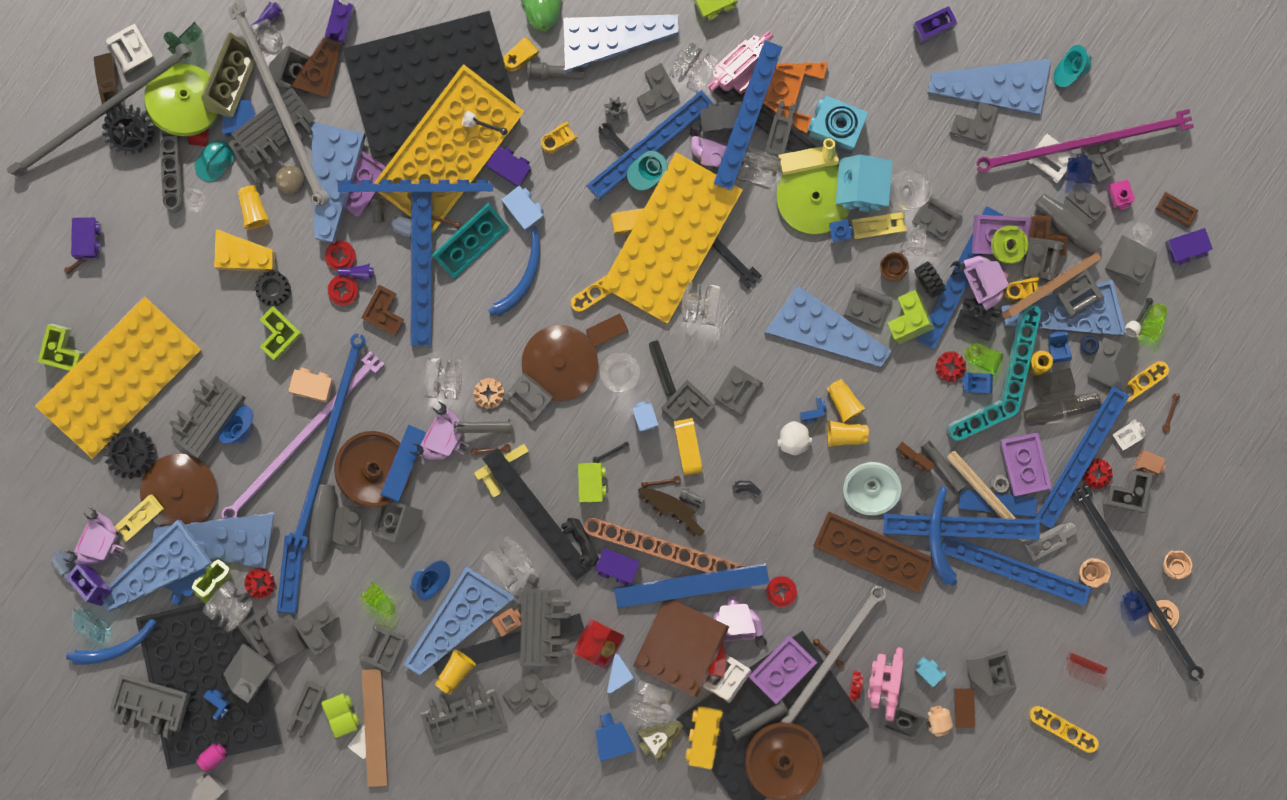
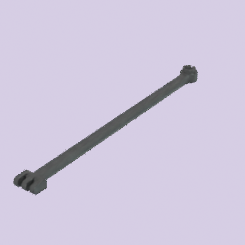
M185 43L179 44L175 48V54L20 163L17 161L7 168V172L17 177L24 175L28 172L27 168L178 62L189 58L193 53L190 47Z

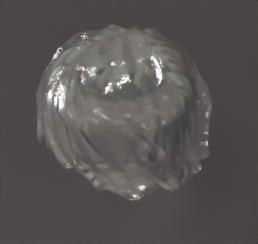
M269 19L251 26L263 56L267 57L268 55L277 56L278 52H281L283 49L281 33L276 31L275 25H270Z

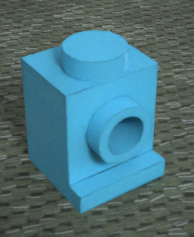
M922 657L916 663L917 668L915 671L931 687H934L947 674L943 670L939 672L938 669L940 667L933 660L929 662Z

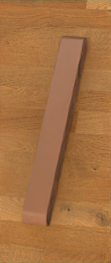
M596 518L588 519L584 525L585 531L591 536L707 573L717 571L716 566L720 562L727 565V570L745 567ZM592 521L597 522L599 525L598 530L594 533L588 530V524ZM610 527L617 530V535L614 538L606 536V530ZM626 534H634L635 542L633 544H627L624 541ZM645 539L653 541L654 546L651 550L643 548L642 544ZM662 546H671L672 553L669 556H664L661 553ZM688 551L690 559L687 562L681 561L679 558L680 552ZM702 556L706 557L709 561L708 566L705 568L698 565V559Z

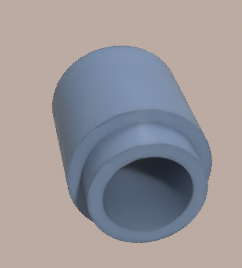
M402 214L399 217L395 216L391 224L394 227L393 232L410 239L411 218Z
M59 550L51 556L53 559L50 562L58 574L67 580L66 578L74 569L76 563L74 561L71 563L64 561L63 558L69 559L71 556L67 552Z

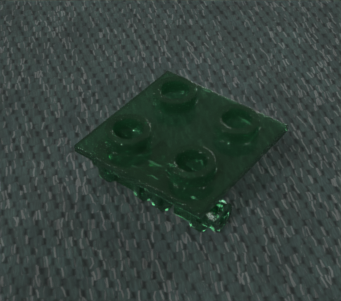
M193 22L179 37L172 32H166L164 40L169 45L167 49L172 54H175V48L179 44L185 43L189 45L191 42H196L200 38L202 30Z

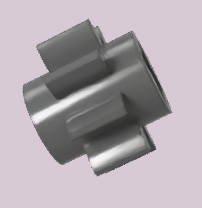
M610 97V103L604 104V107L608 108L605 116L610 114L612 121L616 117L622 120V113L627 114V110L623 109L626 106V102L621 103L620 97L617 100H613ZM612 106L619 107V112L612 111Z

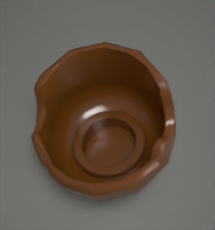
M892 252L886 254L880 262V272L887 280H902L908 273L909 262L901 253Z

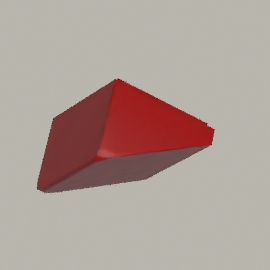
M210 128L199 134L187 136L188 144L206 147L208 145Z

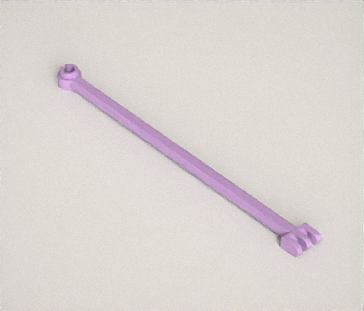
M372 351L362 359L365 365L352 377L347 396L371 371L376 374L385 365L382 361L377 366L374 365L379 360L377 356L372 361L369 360L374 354ZM337 394L234 504L223 509V519L228 517L227 513L229 511L234 513L233 517H238V512L331 415Z

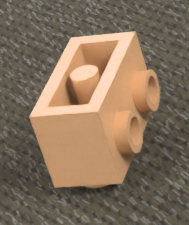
M300 368V371L294 369L288 392L291 395L328 403L334 381L330 378V375L319 372L318 375L311 374V370Z

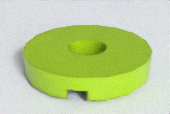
M1017 226L1001 227L992 237V253L1002 263H1017L1022 260L1028 251L1029 242L1027 235ZM1011 239L1014 245L1011 250H1008L1006 244Z

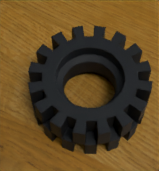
M927 261L914 269L923 289L931 298L938 296L946 290L943 280L930 262Z
M277 271L264 272L262 276L258 277L259 279L255 282L256 287L254 289L256 296L261 302L269 306H280L279 304L285 303L286 299L288 300L289 293L291 294V285L283 274ZM272 281L277 282L280 286V291L275 296H270L266 293V285Z

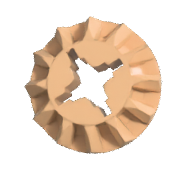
M486 378L480 380L474 389V399L483 408H495L503 401V386L495 379ZM488 385L491 391L497 392V394L491 395L490 402H488L486 395L481 394L487 391Z
M1168 600L1156 601L1162 612L1166 610V615L1170 618L1167 621L1174 628L1179 620L1178 608ZM1149 610L1148 618L1150 624L1157 630L1162 631Z

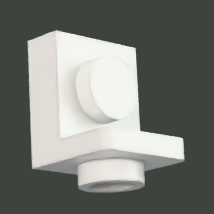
M1134 419L1112 435L1122 450H1125L1143 439L1145 429L1140 422L1137 423Z

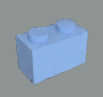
M518 186L502 199V203L525 232H527L544 218L542 215L544 210L538 203L534 204L530 200L532 195L526 188L522 189Z
M646 401L635 404L636 408L633 409V414L639 432L642 433L657 428L658 422L652 404H647Z

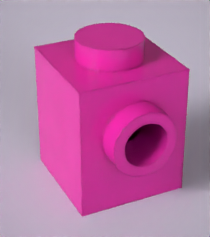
M1128 179L1106 187L1113 209L1118 207L1120 210L1127 209L1135 201Z

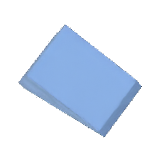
M619 654L614 656L608 693H612L634 678Z

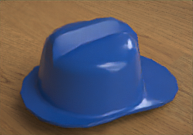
M242 406L235 412L218 436L222 443L241 444L248 439L253 421V410L251 407Z
M439 560L430 564L426 569L416 571L412 577L410 589L415 591L421 600H430L448 582L450 577L449 565Z

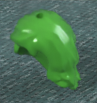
M521 0L526 18L534 28L546 32L556 25L560 14L561 0Z

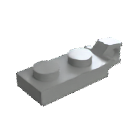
M1069 522L1039 535V540L1031 539L1024 544L1030 558L1035 561L1066 545L1070 539L1069 537L1078 533L1076 526Z

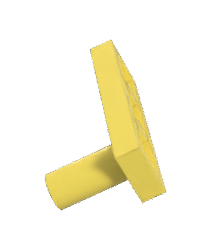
M826 139L822 147L778 156L782 175L837 165L839 163L835 142L832 139Z
M522 444L504 456L511 462L528 452L525 444ZM487 465L474 472L478 480L483 479L492 497L503 492Z

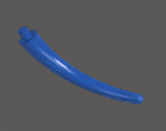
M532 227L531 253L523 277L508 295L493 302L494 307L488 309L490 316L494 314L501 316L503 313L508 312L522 300L535 278L540 257V236L537 227Z
M943 486L938 492L932 511L930 550L939 577L944 584L954 586L957 584L956 573L945 558L941 542V515L947 494V488Z
M154 619L149 620L135 636L121 644L100 650L75 649L74 653L67 652L66 660H73L74 665H89L120 657L138 646L153 630L156 621Z

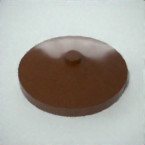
M553 325L538 331L528 341L522 355V372L526 373L554 397L551 401L564 402L581 396L590 388L597 375L598 357L594 345L583 332L571 326Z
M379 431L361 432L348 439L340 448L334 463L335 479L342 493L352 502L368 508H379L393 503V500L381 496L380 493L400 442L391 435ZM411 469V472H410V474H409V477H408V479H407V482H406V484H405V487H404V489H403L402 494L405 492V490L407 489V487H408V485H409V482H410V479H411V474H412V469Z
M171 454L155 461L151 469L148 468L141 481L140 499L142 502L152 494L164 508L152 520L161 527L171 526L177 520H182L184 525L194 522L201 523L211 515L218 498V486L213 472L203 461L191 455Z
M789 722L773 723L762 728L751 739L745 754V770L749 781L759 793L773 800H795L804 796L815 786L822 771V752L815 737L805 728Z

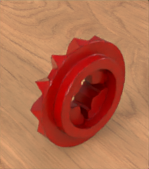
M343 240L331 243L325 251L327 264L337 271L338 268L351 267L356 259L355 250L352 245ZM342 248L343 254L348 256V258H342L339 264L338 258L333 254H339Z
M336 276L328 284V296L338 305H348L358 295V285L350 276ZM345 283L346 289L351 292L344 293L341 298V292L335 288H342Z
M955 351L945 352L936 361V372L944 381H958L966 372V361L962 355ZM953 359L954 365L958 368L953 369L949 374V368L943 364H950Z
M1092 459L1082 478L1085 484L1093 489L1104 488L1112 480V467L1103 459ZM1099 466L1100 472H1102L1105 475L1099 476V478L1096 479V475H1093L1090 472L1096 471Z
M262 568L252 569L246 575L244 581L247 593L258 599L268 597L274 591L276 584L274 575L268 569ZM264 577L263 583L265 586H260V588L256 589L257 582L255 580H260V578Z
M775 577L767 585V598L775 606H788L793 603L797 596V587L788 577ZM778 583H780L782 588L790 589L784 593L785 600H783L780 594H773L779 590Z
M854 671L851 679L849 698L854 702L861 695L863 683L861 671Z

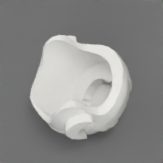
M791 421L781 429L780 439H777L778 447H781V451L792 455H799L809 449V445H812V438H809V430L802 423Z

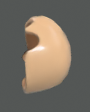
M1172 550L1165 556L1162 566L1168 577L1178 580L1186 578L1191 573L1193 564L1186 553Z
M1091 558L1081 564L1079 576L1085 585L1097 588L1109 581L1111 571L1110 567L1103 560Z

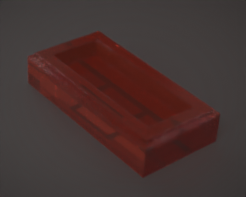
M1072 652L1067 654V660L1104 675L1107 671V667Z

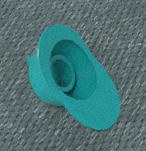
M1072 46L1056 66L1053 76L1058 86L1067 87L1078 77H1082L1089 72L1092 57L1087 54L1083 46Z
M225 140L212 141L201 152L195 161V172L200 179L210 182L217 180L231 165L235 153L228 142Z
M648 151L641 155L628 168L627 178L630 185L638 190H647L660 181L664 172L668 169L665 156L656 151Z

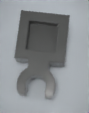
M531 573L524 588H533L538 576ZM522 587L519 588L515 596L518 598L516 602L518 604H521Z

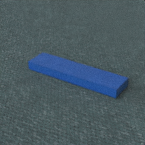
M408 424L380 493L381 496L399 502L416 459L415 455L410 454V451H417V447L412 444L421 445L426 433L425 431Z
M960 490L958 509L996 513L977 491ZM994 493L1012 515L1036 517L1037 498L1026 496L1013 497V495Z
M285 535L277 612L297 614L303 560L301 545L303 542L300 541L298 548H295V539H292V544L288 546L286 545L288 536Z

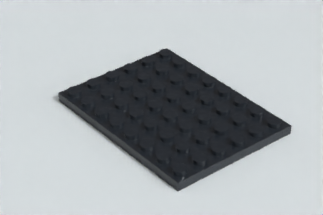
M490 10L343 48L373 159L397 153L463 64L516 104Z
M248 593L136 618L138 632L149 620L154 619L156 621L153 630L141 642L149 682L190 694L180 732L173 731L170 738H164L163 731L167 720L165 719L160 733L167 770L197 763L199 755L212 744H220L227 752L225 756L282 744L269 678L266 679L257 695L247 703L231 691L224 676V672L243 643L252 649L238 627L255 614L251 595ZM216 689L224 694L223 698L230 703L227 707L229 711L223 719L221 717L217 720L213 718L219 708L203 697L208 690L214 691Z
M803 630L792 638L817 663L781 699L787 711L790 710L824 662ZM772 652L750 666L749 669L753 672ZM829 670L792 722L805 728L815 737L820 746L822 758H825L869 727L831 670ZM749 677L730 703L712 693L676 718L677 721H680L683 730L689 737L690 729L695 728V722L692 721L694 710H698V706L722 711L711 771L732 800H765L768 798L759 793L749 781L744 766L745 754L751 739L758 731L770 724L781 722L787 714L779 716L737 741L732 730L777 705Z

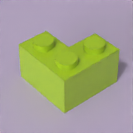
M916 290L898 297L905 315L888 322L892 335L898 344H903L934 329L923 300Z
M274 306L259 319L273 332L260 348L276 362L303 336Z
M48 324L38 362L70 371L84 357L85 352L67 347L71 332L70 328Z

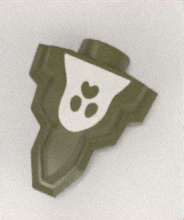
M680 721L668 722L664 726L654 725L651 728L645 726L637 731L642 739L639 746L647 757L653 755L660 763L667 757L666 752L672 747V740L678 737L683 726Z

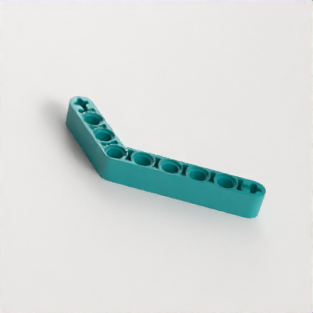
M1031 304L1019 312L1000 400L951 422L946 430L949 437L955 440H963L1018 413L1041 316L1038 306ZM1027 311L1034 312L1033 316L1028 315ZM1024 321H1030L1032 324L1024 323ZM1025 327L1030 329L1027 337H1024L1022 334V330ZM1023 345L1026 351L1024 355L1020 356L1018 348ZM1019 364L1021 372L1016 375L1013 370ZM1015 383L1017 385V390L1014 393H1011L1009 391V387L1011 384ZM1008 402H1011L1013 404V408L1011 411L1007 412L1005 410V405ZM994 410L996 415L994 419L989 420L988 413ZM973 418L978 419V425L975 428L970 426ZM955 427L961 429L958 431V435L953 433L956 431Z

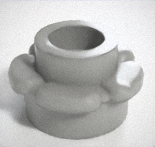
M998 475L991 481V487L995 493L1004 494L1009 490L1010 482L1008 478Z

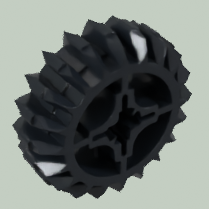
M123 104L121 110L116 106L114 108L115 112H108L109 117L105 116V123L102 124V129H104L102 135L106 137L105 142L110 143L109 147L111 149L116 147L117 153L123 150L124 155L127 154V151H131V154L134 155L135 150L141 153L142 147L148 148V143L152 142V136H154V130H152L154 129V124L150 123L151 119L149 117H146V111L140 113V107H137L135 110L132 104L129 108H126ZM136 121L141 123L144 132L140 131V128L136 126ZM131 127L132 130L127 131L125 134V129L127 130V128ZM112 128L117 129L121 133L120 139L114 134Z
M130 427L127 428L126 433L124 429H120V436L115 432L113 433L115 440L108 438L107 441L111 443V446H104L105 449H109V453L105 452L104 456L110 458L105 463H112L108 469L110 471L116 469L114 472L116 476L121 473V478L125 479L128 474V478L133 479L135 474L137 478H140V471L146 474L147 470L145 467L152 468L149 461H156L155 458L151 457V454H156L157 452L150 449L155 446V443L148 444L152 438L150 436L144 438L146 432L142 431L139 434L138 428H135L133 433ZM133 438L138 439L142 443L144 450H137L135 448ZM126 439L124 448L116 451L118 445ZM129 449L131 451L137 452L133 456L131 455V458L130 456L124 455L122 453H127ZM144 456L142 462L134 468L136 459ZM116 457H123L128 469L123 468L118 463Z

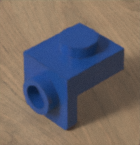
M848 219L829 224L833 242L841 240L842 242H847L854 235L852 224L848 223Z
M1058 331L1049 334L1047 345L1053 358V363L1071 361L1072 355L1068 344V332Z
M965 372V377L962 379L964 391L992 394L993 374Z
M817 397L818 409L801 412L799 414L800 420L808 424L817 422V418L824 417V412H827L825 400L821 401V397Z
M216 689L214 691L208 690L203 697L219 708L213 718L215 720L220 717L223 719L229 711L227 707L230 703L223 698L224 694Z

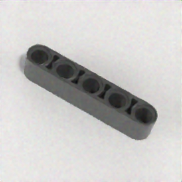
M159 128L162 202L169 211L178 212L183 207L180 136L167 133ZM169 142L175 143L172 150L166 149ZM174 160V168L168 169V162ZM176 179V185L173 188H169L168 182ZM172 198L177 199V204L174 207L169 206V201Z

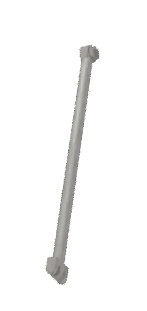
M237 0L228 8V12L232 20L237 19L314 194L311 198L313 204L317 206L326 205L329 202L328 193L323 190L247 21L244 14L248 11L243 0Z
M875 586L871 589L867 602L781 722L792 723L873 608L879 601L884 600L886 597L884 588L880 591L881 596L878 598L875 597L874 592L880 590L881 587Z

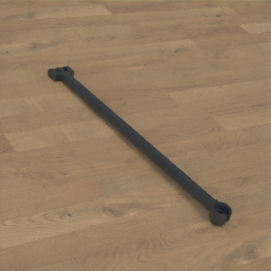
M602 124L603 129L607 128L610 131L607 135L602 133L603 129L599 126V136L603 139H608L622 155L630 149L613 132L611 124ZM716 237L712 246L742 276L739 281L749 289L751 286L746 280L749 279L754 284L756 280L751 275L754 274L757 278H760L762 275L753 266L748 269Z
M1087 484L1083 485L1086 491L1085 494L1081 488H1078L1076 491L1080 497L1077 498L1073 492L1071 498L1076 505L1082 503L1187 668L1188 678L1192 681H1199L1197 677L1203 678V669L1200 666H1196L1089 497L1094 494ZM1193 670H1196L1198 672L1197 677L1192 676L1191 673Z

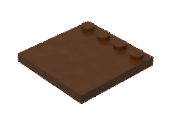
M673 599L665 600L660 606L633 667L698 698L730 626Z

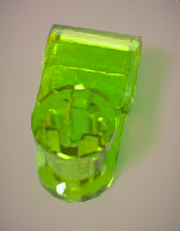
M1158 303L1148 308L1140 325L1141 331L1139 335L1143 334L1152 338L1153 341H1157L1168 313L1165 305ZM1155 307L1161 310L1162 314L1159 318L1153 314Z
M977 343L967 347L965 350V358L969 362L993 373H997L1004 356L996 350ZM974 349H976V353L979 354L975 357H973L974 353L971 352Z
M374 581L371 582V586L364 593L359 594L365 602L381 615L388 616L396 610L395 602ZM385 601H388L391 605L388 612H384L381 608Z

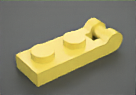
M904 212L851 220L854 240L907 232L903 221L905 218ZM891 220H896V227L891 226Z
M152 494L149 495L115 526L117 533L120 532L123 536L122 539L126 543L129 542L164 508Z

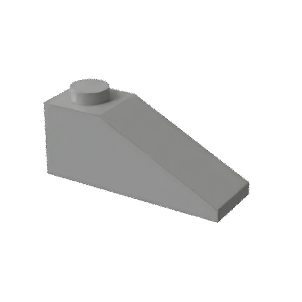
M212 773L207 776L203 774L196 781L198 785L194 788L191 800H218L228 789Z

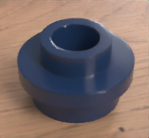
M1086 336L1080 342V349L1086 355H1093L1099 349V342L1093 336ZM1087 342H1090L1092 344L1091 349H1088L1086 347Z

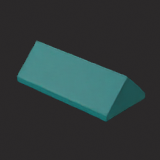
M487 203L436 250L432 256L455 279L509 229V226L493 207Z

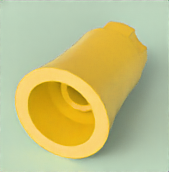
M256 186L240 188L238 195L244 229H255L268 224L270 220L265 212Z
M1033 351L1028 374L1033 377L1046 375L1053 365L1051 354L1046 351ZM1038 359L1043 361L1042 366L1039 365Z
M843 379L834 382L826 388L843 423L852 420L866 410L852 393L849 386L845 385Z
M828 421V447L868 443L869 429L867 425Z
M454 650L435 685L443 692L451 695L453 690L459 686L461 681L476 666V663L462 652Z

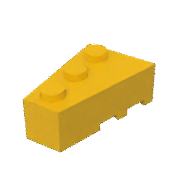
M216 229L214 261L216 269L275 272L276 252L272 249Z
M698 706V710H694L692 721L695 722V728L690 729L689 741H692L691 749L687 748L685 760H689L688 765L712 769L720 718L722 717L721 710Z

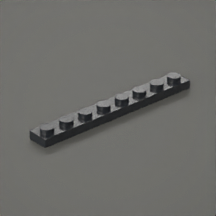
M495 448L482 458L574 579L577 581L590 571V566L585 568L581 566V563H579L581 554L499 448Z

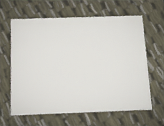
M365 726L360 729L347 746L362 759L366 758Z

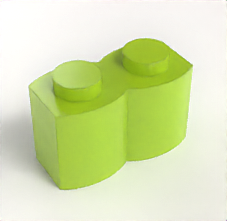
M217 560L208 567L206 574L196 579L192 589L199 599L204 603H208L215 598L219 589L225 587L230 582L232 574L225 564Z
M345 692L321 702L335 738L359 729V717L357 713L353 714L351 706H353L352 700L349 695L346 696Z

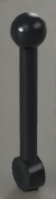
M628 441L599 457H593V463H599L601 459L628 446Z

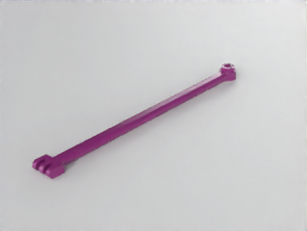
M1190 109L1176 112L1177 117L990 159L988 157H981L977 160L976 165L979 166L981 162L986 163V168L977 167L976 169L979 172L985 173L990 168L1178 126L1180 131L1194 128V125H1185V122L1192 121V117L1184 118L1183 115L1190 114Z

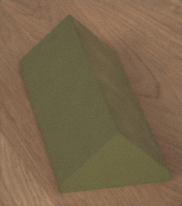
M231 32L227 34L201 96L206 111L228 117H233L255 64L248 44Z

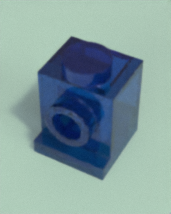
M1086 155L1068 158L1065 180L1092 184L1093 180L1090 179L1093 160H1089Z
M1131 590L1122 595L1123 599L1120 600V603L1130 621H1136L1151 612L1140 592L1133 593ZM1131 601L1135 602V608L1130 607Z

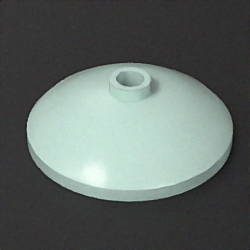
M877 462L864 463L852 469L846 476L843 485L844 497L848 505L861 514H883L897 504L901 496V482L896 472L889 466Z

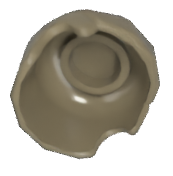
M293 164L283 166L277 172L276 185L283 193L288 195L296 194L304 186L305 174L300 167Z

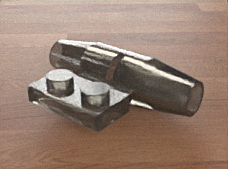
M1071 368L1033 377L1037 396L1044 403L1024 411L1023 417L1027 426L1049 425L1086 415L1099 409L1102 403L1098 393L1074 395L1076 385Z

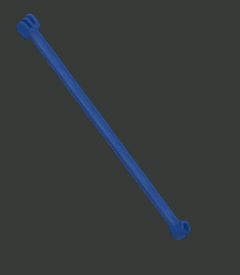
M359 333L354 334L350 339L351 350L295 533H289L286 545L290 546L292 539H295L294 547L298 548L299 542L302 541L301 550H305L309 537L304 536L358 356L361 348L366 344V339L362 334L359 337L361 343L358 345L354 343Z

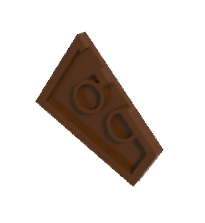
M323 37L291 87L328 98L342 43Z

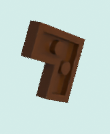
M1031 215L1029 237L1063 242L1064 246L1060 251V255L1066 256L1068 236L1049 234L1050 216ZM1048 247L1047 255H1052L1053 248Z
M378 285L361 319L396 336L404 321L403 318L388 311L396 293Z
M900 442L896 447L899 451L897 454L904 460L910 459L914 463L912 466L919 472H928L935 465L920 452L916 453L904 442Z

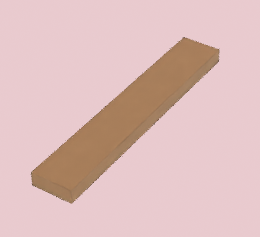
M1098 253L1089 255L1003 311V318L1008 319L1015 316L1099 261L1101 257Z
M382 669L362 670L368 787L387 786Z

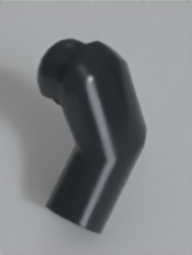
M737 480L732 486L735 493L749 491L754 498L762 492L751 480Z

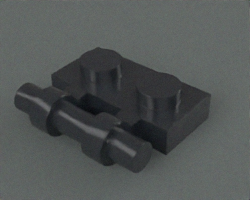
M965 297L962 304L970 308L975 305L980 306L982 303H978L977 299ZM994 306L988 310L984 309L982 310L985 313L983 318L981 316L973 317L976 315L974 314L976 308L971 311L969 309L968 311L960 309L953 327L990 341L997 324L991 321L990 318L991 316L999 318L1001 311L994 309Z

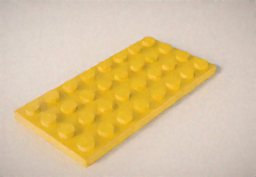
M463 64L374 183H380V180H392V183H400V180H411V183H419V180L422 179L431 180V183H438L440 179H448L450 183H458V179H468L469 183H471L506 135L478 124L473 127L463 126L462 120L465 112L470 111L474 113L478 121L498 128H506L509 133L525 111ZM378 192L411 217V192ZM432 192L431 215L444 219L463 192ZM431 219V233L435 231L441 223L440 221Z
M675 152L667 171L664 172L601 287L668 324L743 190L733 185L731 191L714 185L713 182L716 174Z
M144 296L35 407L93 459L109 443L107 441L108 438L113 439V433L118 434L119 430L123 429L201 348Z

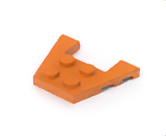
M828 62L777 63L762 105L777 114L780 100L785 101L781 116L788 118L791 104L796 103L803 76L806 75L823 80ZM794 112L792 125L804 134H807L812 116Z

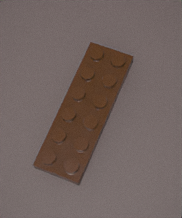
M829 511L813 547L918 594L933 563L932 557Z

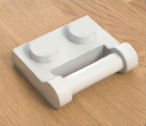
M135 23L106 40L108 46H111L118 58L124 74L130 73L138 66L154 58ZM120 40L123 41L133 59L130 63L118 45Z
M1046 134L1036 148L1059 142ZM1071 151L1043 156L1060 168L1059 172L1039 158L1029 159L1027 162L1036 165L1051 176L1054 182L1058 183L1077 155Z
M726 654V667L727 665L731 666L724 674V677L715 686L714 683L719 677L710 676L708 680H705L703 687L730 703L752 671Z

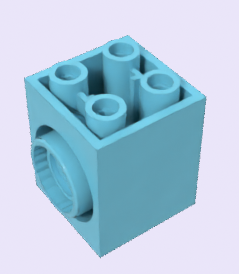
M825 95L824 100L820 99L816 107L815 114H817V117H812L809 124V138L822 143L826 139H832L835 142L836 149L851 154L868 112ZM841 123L844 128H839L836 124Z
M865 155L839 159L836 204L843 205L844 209L859 208L861 212L881 210V207L889 206L893 161Z

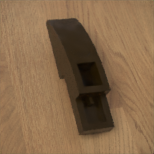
M113 52L94 56L95 74L102 104L123 89ZM121 102L117 107L121 110L125 102Z
M640 487L638 489L640 493L638 497L646 504L648 501L653 504L654 507L652 509L660 517L662 515L667 516L672 511L674 513L672 517L679 524L684 522L688 526L686 530L693 537L696 535L700 537L705 532L691 519L696 512L679 499L650 488Z

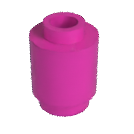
M212 744L199 755L197 763L205 772L212 771L226 759L225 754L227 752L220 744Z

